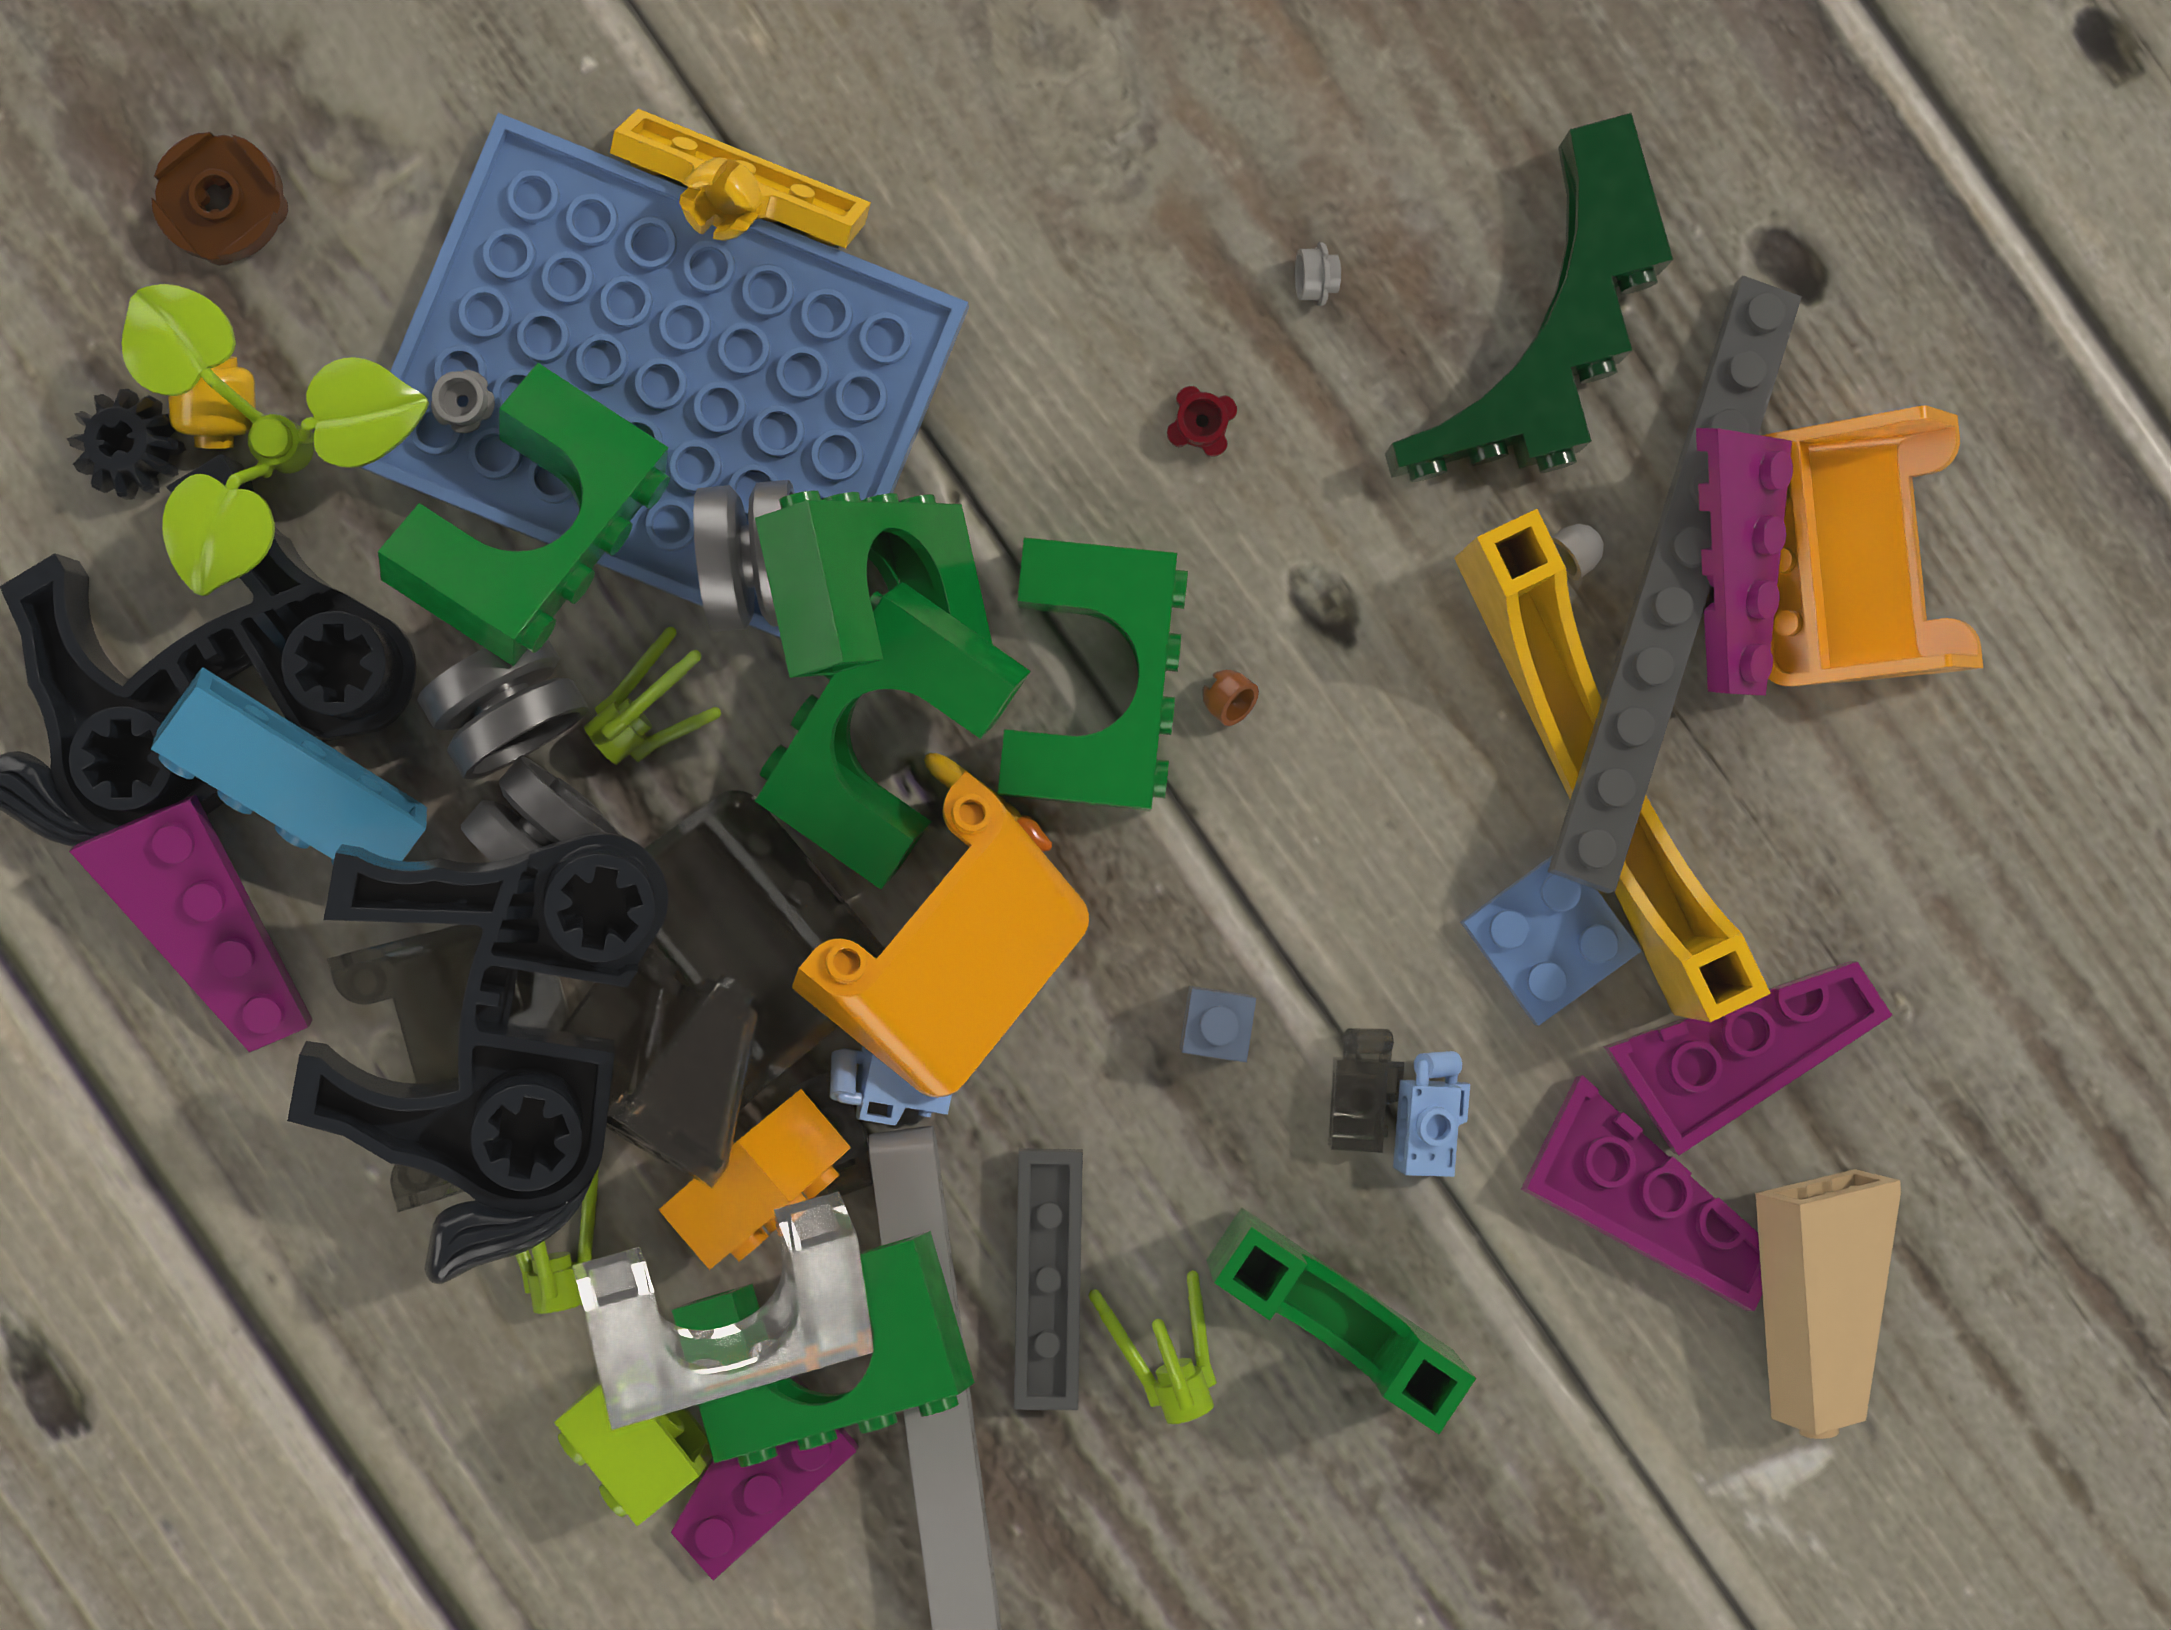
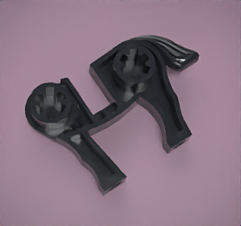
M219 454L166 487L172 493L182 481L195 474L209 475L220 481L223 485H226L227 480L232 474L245 468L241 463L223 454ZM252 480L243 483L239 489L254 492ZM275 527V536L267 555L250 572L239 577L252 592V603L221 615L191 631L160 652L128 679L106 656L95 634L89 608L88 574L80 561L54 553L0 586L21 635L27 683L40 707L44 719L51 758L49 768L40 759L25 752L13 751L0 755V810L43 838L71 847L194 794L197 795L206 815H208L224 803L217 794L218 790L196 776L193 779L178 776L159 760L160 754L151 750L158 728L202 667L227 681L254 665L284 717L322 742L378 732L392 724L403 713L412 697L416 681L417 666L413 646L405 632L394 621L348 594L337 590L318 577L299 556L292 541Z
M607 832L586 833L528 851L515 857L484 863H464L443 858L421 862L397 861L376 855L361 847L341 844L335 853L323 920L477 925L482 928L470 968L461 1012L458 1043V1077L431 1083L391 1081L377 1077L351 1064L328 1044L306 1041L298 1058L287 1120L292 1123L344 1136L390 1164L403 1165L428 1172L457 1186L475 1199V1201L459 1203L443 1210L433 1222L424 1268L426 1276L432 1283L443 1284L477 1266L525 1252L551 1237L579 1209L598 1170L605 1142L615 1057L614 1040L508 1022L518 970L626 988L638 972V963L664 924L668 910V889L664 874L657 861L646 849L629 838Z

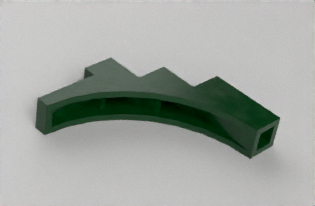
M1632 113L1587 124L1568 131L1558 147L1567 194L1566 246L1556 291L1536 337L1514 368L1481 399L1438 426L1393 442L1385 453L1391 478L1409 474L1411 482L1424 481L1448 472L1446 463L1470 457L1472 466L1489 463L1508 456L1507 446L1513 445L1519 469L1537 464L1540 473H1547L1577 463L1575 453L1583 450L1592 441L1573 376L1578 375L1580 384H1585L1607 378L1618 372L1616 364H1619L1632 351V346L1615 287H1619L1620 294L1622 295L1647 289L1658 283L1656 276L1660 275L1673 261Z

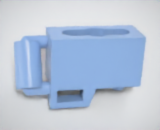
M863 1046L862 1051L843 1048L832 1052L830 1098L840 1103L857 1105V1119L896 1126L905 1108L919 1110L918 1115L924 1117H931L932 1112L948 1115L952 1094L936 1098L920 1093ZM869 1102L887 1104V1116L867 1113Z
M1457 1052L1420 1053L1414 1060L1416 1080H1400L1393 1168L1404 1175L1454 1177L1458 1126L1468 1121L1470 1084L1467 1082H1457L1458 1074L1462 1070V1059ZM1445 1077V1081H1429V1078Z

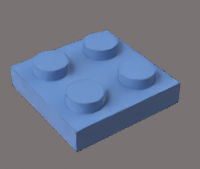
M1552 856L1460 922L1530 1020L1537 1026L1541 1025L1641 952L1638 945L1597 889L1548 872Z

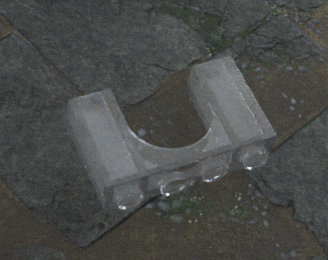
M839 1191L774 1209L782 1257V1274L779 1284L769 1300L749 1317L726 1327L711 1330H692L676 1326L664 1319L658 1312L654 1289L640 1247L572 1266L596 1373L612 1430L867 1355L874 1351L857 1233Z

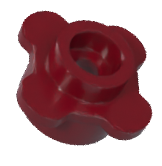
M1187 386L1181 389L1176 397V402L1179 406L1176 420L1167 428L1169 442L1178 448L1185 445L1201 448L1209 457L1221 455L1228 445L1225 437L1228 422L1233 420L1237 414L1236 403L1229 396L1223 395L1218 398L1214 394L1200 392L1195 386ZM1205 416L1208 424L1205 427H1199L1196 424L1197 417Z

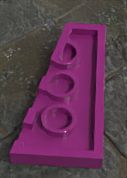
M1696 428L1697 451L1708 452L1709 482L1698 484L1699 511H1710L1712 537L1711 546L1701 549L1702 575L1707 576L1710 585L1714 588V602L1704 610L1708 692L1766 696L1767 681L1773 667L1771 642L1774 614L1778 609L1780 600L1777 583L1780 554L1786 540L1784 515L1787 486L1793 474L1791 459L1792 441L1720 428Z
M196 794L76 844L69 851L249 1053L310 1026L313 1019Z
M1848 961L1770 988L1771 994L1712 1022L1684 1018L1603 1047L1671 1151L1679 1156L1893 1016L1858 962Z
M1583 1075L1575 1077L1521 1190L1743 1310L1755 1311L1763 1295L1758 1232L1720 1198L1713 1197L1690 1176L1692 1173L1676 1158L1668 1156L1642 1133L1643 1129L1627 1114L1619 1112L1598 1093L1599 1089Z

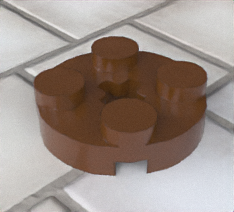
M211 132L196 133L173 145L158 163L154 175L158 180L155 189L156 200L151 198L152 212L162 232L182 250L218 266L228 265L233 261H239L255 254L272 239L278 226L286 219L288 202L283 195V183L276 167L255 145L245 138L235 135L230 137L227 135L214 136ZM213 184H216L223 190L231 186L233 194L229 198L230 204L222 211L216 208L207 212L204 206L210 202L211 198L206 190Z

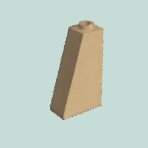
M1855 1169L1755 1193L1771 1419L1799 1429V1433L1807 1438L1826 1439L1835 1437L1839 1434V1428L1866 1421L1901 1196V1185L1898 1179Z

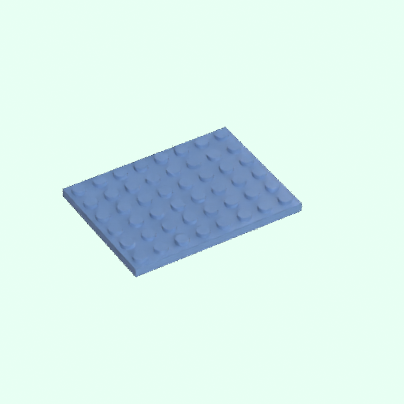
M498 113L390 370L401 381L423 394L429 401L428 408L419 424L400 445L379 460L359 468L546 544L552 543L572 526L579 514V508L573 494L552 473L499 440V408L534 366L540 363L668 447L665 474L670 476V481L662 497L651 509L642 505L630 520L633 523V527L620 550L613 556L605 552L596 564L703 607L694 543L693 508L694 495L697 488L731 485L741 497L747 525H749V497L754 486L759 482L790 480L795 493L819 491L821 500L832 495L847 492H859L861 500L876 495L893 493L962 327L969 304L967 301L763 219H756L748 230L736 239L725 241L713 239V232L717 228L713 225L704 234H700L688 223L679 204L680 195L687 188ZM464 370L478 372L487 380V389L495 397V408L491 417L487 420L483 419L480 422V427L473 432H455L452 430L451 425L440 424L432 413L433 388L439 378L448 372H462ZM467 396L459 397L457 401L458 406H467L469 399ZM754 587V614L748 626L781 639L779 627H772L762 616Z

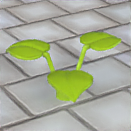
M169 284L141 288L130 298L121 344L123 359L132 377L149 391L166 396H178L189 392L202 377L211 388L245 415L253 424L248 433V447L252 455L258 460L257 465L232 474L227 480L226 485L205 474L189 476L174 489L165 505L162 530L167 554L181 579L198 595L208 596L222 585L247 574L264 559L272 546L275 536V522L271 509L260 495L250 490L239 489L243 483L261 476L269 478L274 469L282 473H295L302 470L311 461L314 447L320 458L338 467L355 468L373 463L400 445L419 424L428 408L429 401L423 394L401 381L381 365L367 359L350 357L338 359L325 365L313 377L306 393L307 405L313 417L304 419L301 422V426L282 415L269 414L264 416L210 369L228 360L236 346L233 327L228 317L215 303L200 293Z

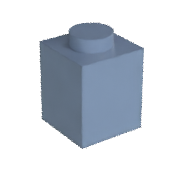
M1189 986L1180 1041L1182 1053L1247 1063L1256 998L1247 994Z

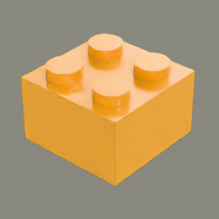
M800 1089L736 1141L658 1210L709 1270L729 1253L740 1262L769 1237L762 1226L770 1234L777 1228L780 1229L809 1204L804 1195L809 1200H812L840 1175L832 1165L851 1147L804 1091Z

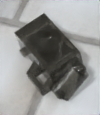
M1348 1028L1343 1034V1057H1333L1328 1146L1331 1150L1383 1153L1384 1137H1388V1125H1385L1386 1105L1398 1101L1400 1080H1403L1404 1061L1391 1060L1394 1038L1389 1029ZM1356 1054H1379V1059L1355 1058ZM1388 1068H1396L1395 1092H1387Z
M830 1070L789 1088L792 1095L802 1089L851 1147L832 1166L834 1167L853 1158L856 1164L837 1171L840 1175L826 1187L828 1194L832 1198L837 1199L873 1185L871 1164L866 1155L869 1152V1134L863 1120L856 1118L857 1105L840 1103L830 1098Z

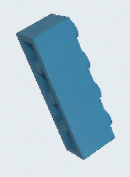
M203 667L158 728L151 750L160 754L159 760L173 773L186 779L198 777L216 788L220 799L231 808L243 814H251L254 811L274 823L275 830L286 841L303 849L312 846L330 857L332 865L334 864L335 853L341 844L361 847L384 858L403 861L426 830L427 807Z

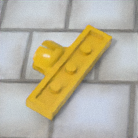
M637 109L614 130L610 154L630 161L632 167L649 174H662L688 186L680 195L679 201L684 216L693 229L700 234H704L712 225L717 227L713 232V239L721 241L736 239L747 231L756 219H763L768 222H781L805 232L808 238L825 245H838L846 249L866 223L871 202L641 109Z

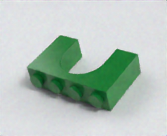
M540 363L534 366L499 408V440L552 473L568 487L579 508V514L572 526L560 538L543 547L527 551H506L479 542L424 505L418 503L378 550L381 581L513 667L527 649L535 653L545 644L556 625V619L553 618L566 600L575 604L584 595L594 578L595 571L592 569L605 552L613 556L620 550L632 530L633 523L630 520L642 505L651 509L662 497L670 481V476L665 474L668 447Z
M804 491L780 498L781 509L755 518L790 678L833 675L884 660L868 590L867 558L876 566L889 591L901 582L906 583L993 644L962 504L936 503L933 494L914 496L899 501L897 493L881 494L861 500L859 492H847L832 495L821 500L819 491Z
M1024 537L1017 598L1018 607L1021 609L1087 615L1108 623L1125 638L1134 654L1138 671V684L1135 696L1128 709L1116 722L1101 731L1088 735L1067 736L1004 729L998 795L1144 811L1152 809L1153 797L1165 799L1169 761L1157 759L1159 734H1172L1175 697L1163 696L1165 672H1178L1182 635L1169 633L1172 608L1184 609L1188 571L1176 570L1177 553Z
M904 582L898 584L885 595L875 591L870 597L884 660L833 675H824L830 681L821 696L818 698L811 694L791 721L790 726L798 732L789 747L786 748L780 744L762 767L759 776L767 782L755 799V802L879 889H882L900 870L932 821L876 783L857 760L851 742L850 726L852 714L862 694L879 689H896L912 693L927 701L981 739L998 722L1031 672Z
M1242 1207L1206 1260L1213 1282L1269 1321L1275 1313H1278L1317 1337L1365 1373L1375 1383L1382 1397L1438 1435L1476 1380V1377L1453 1349Z
M931 1231L874 1247L852 1257L871 1321L873 1351L865 1375L853 1390L834 1394L815 1392L799 1385L783 1371L773 1355L753 1283L697 1299L671 1310L714 1463L737 1457L739 1466L747 1467L776 1457L778 1454L775 1446L797 1440L800 1451L808 1450L836 1440L837 1434L835 1429L858 1424L860 1434H864L897 1423L896 1412L918 1406L921 1417L959 1405L956 1395L965 1391L975 1382Z

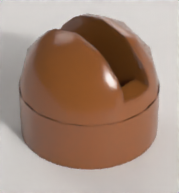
M1235 670L1217 671L1213 674L1217 681L1211 688L1204 685L1202 689L1203 702L1215 718L1226 726H1232L1242 721L1253 709L1258 699L1259 689L1246 676Z

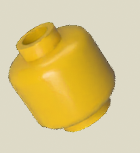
M231 356L224 363L210 368L223 382L256 409L254 375L249 370L238 367L237 357ZM202 377L189 392L178 396H168L169 420L172 428L182 434L194 435V447L206 449L233 448L234 436L248 433L253 425L245 415L211 388Z

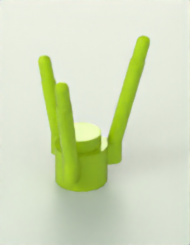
M667 627L612 694L594 708L598 715L584 725L586 733L595 746L607 759L616 765L629 754L639 763L653 750L693 732L721 716V710L718 707H712L651 736H645V733L652 728V724L643 712L686 675L702 658L700 651L692 650L636 700L632 701L627 698L675 638L677 631L674 627Z
M599 1167L582 1201L577 1262H571L570 1252L564 1251L548 1254L545 1241L531 1248L533 1259L529 1250L515 1255L522 1273L524 1292L531 1295L534 1313H554L582 1305L585 1302L582 1286L595 1282L591 1259Z
M1192 1270L1187 1273L1188 1300L1196 1366L1193 1365L1191 1358L1178 1359L1164 1321L1159 1318L1155 1319L1152 1322V1328L1164 1361V1365L1155 1371L1157 1380L1100 1291L1097 1289L1090 1290L1088 1294L1090 1301L1142 1383L1150 1406H1161L1167 1424L1173 1425L1192 1421L1207 1414L1214 1408L1208 1388L1217 1384L1210 1364L1199 1274L1196 1271Z

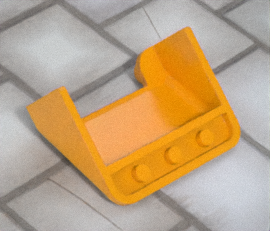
M1923 405L1762 435L1791 440V459L1793 464L1792 478L1787 486L1784 515L1786 540L1780 554L1777 583L1780 600L1778 609L1774 614L1771 642L1773 667L1768 679L1781 686L1794 687L1983 668L1981 642L1978 634L1969 624L1953 618L1927 620L1913 477L1940 472L1955 459L1960 446L1958 415Z
M967 771L961 775L947 793L943 803V817L948 829L970 848L877 959L853 941L831 939L817 946L798 968L792 988L917 1091L926 1096L936 1098L949 1096L957 1092L965 1084L1081 940L1089 924V913L1083 899L995 794Z

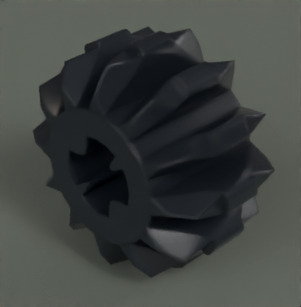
M119 389L115 402L104 394L94 395V404L97 412L94 416L83 411L74 413L77 421L86 426L84 434H75L67 438L71 447L84 451L73 463L76 470L85 475H92L90 484L94 489L103 493H108L115 489L117 496L126 500L135 499L139 487L152 495L160 493L157 475L159 473L169 477L179 475L175 465L168 462L169 456L178 455L186 451L183 442L170 437L176 430L170 424L169 414H162L163 403L150 395L140 400L138 394L130 389ZM126 436L134 440L133 447L129 452L120 448Z

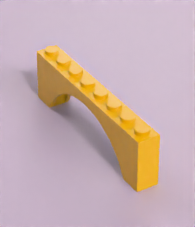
M1535 509L1476 537L1454 559L1571 800L1602 699L1594 682L1577 631L1569 597L1566 567L1538 509ZM1645 795L1614 892L1673 1015L1712 1022L1771 994L1742 932L1725 916L1702 887L1664 828L1647 795Z

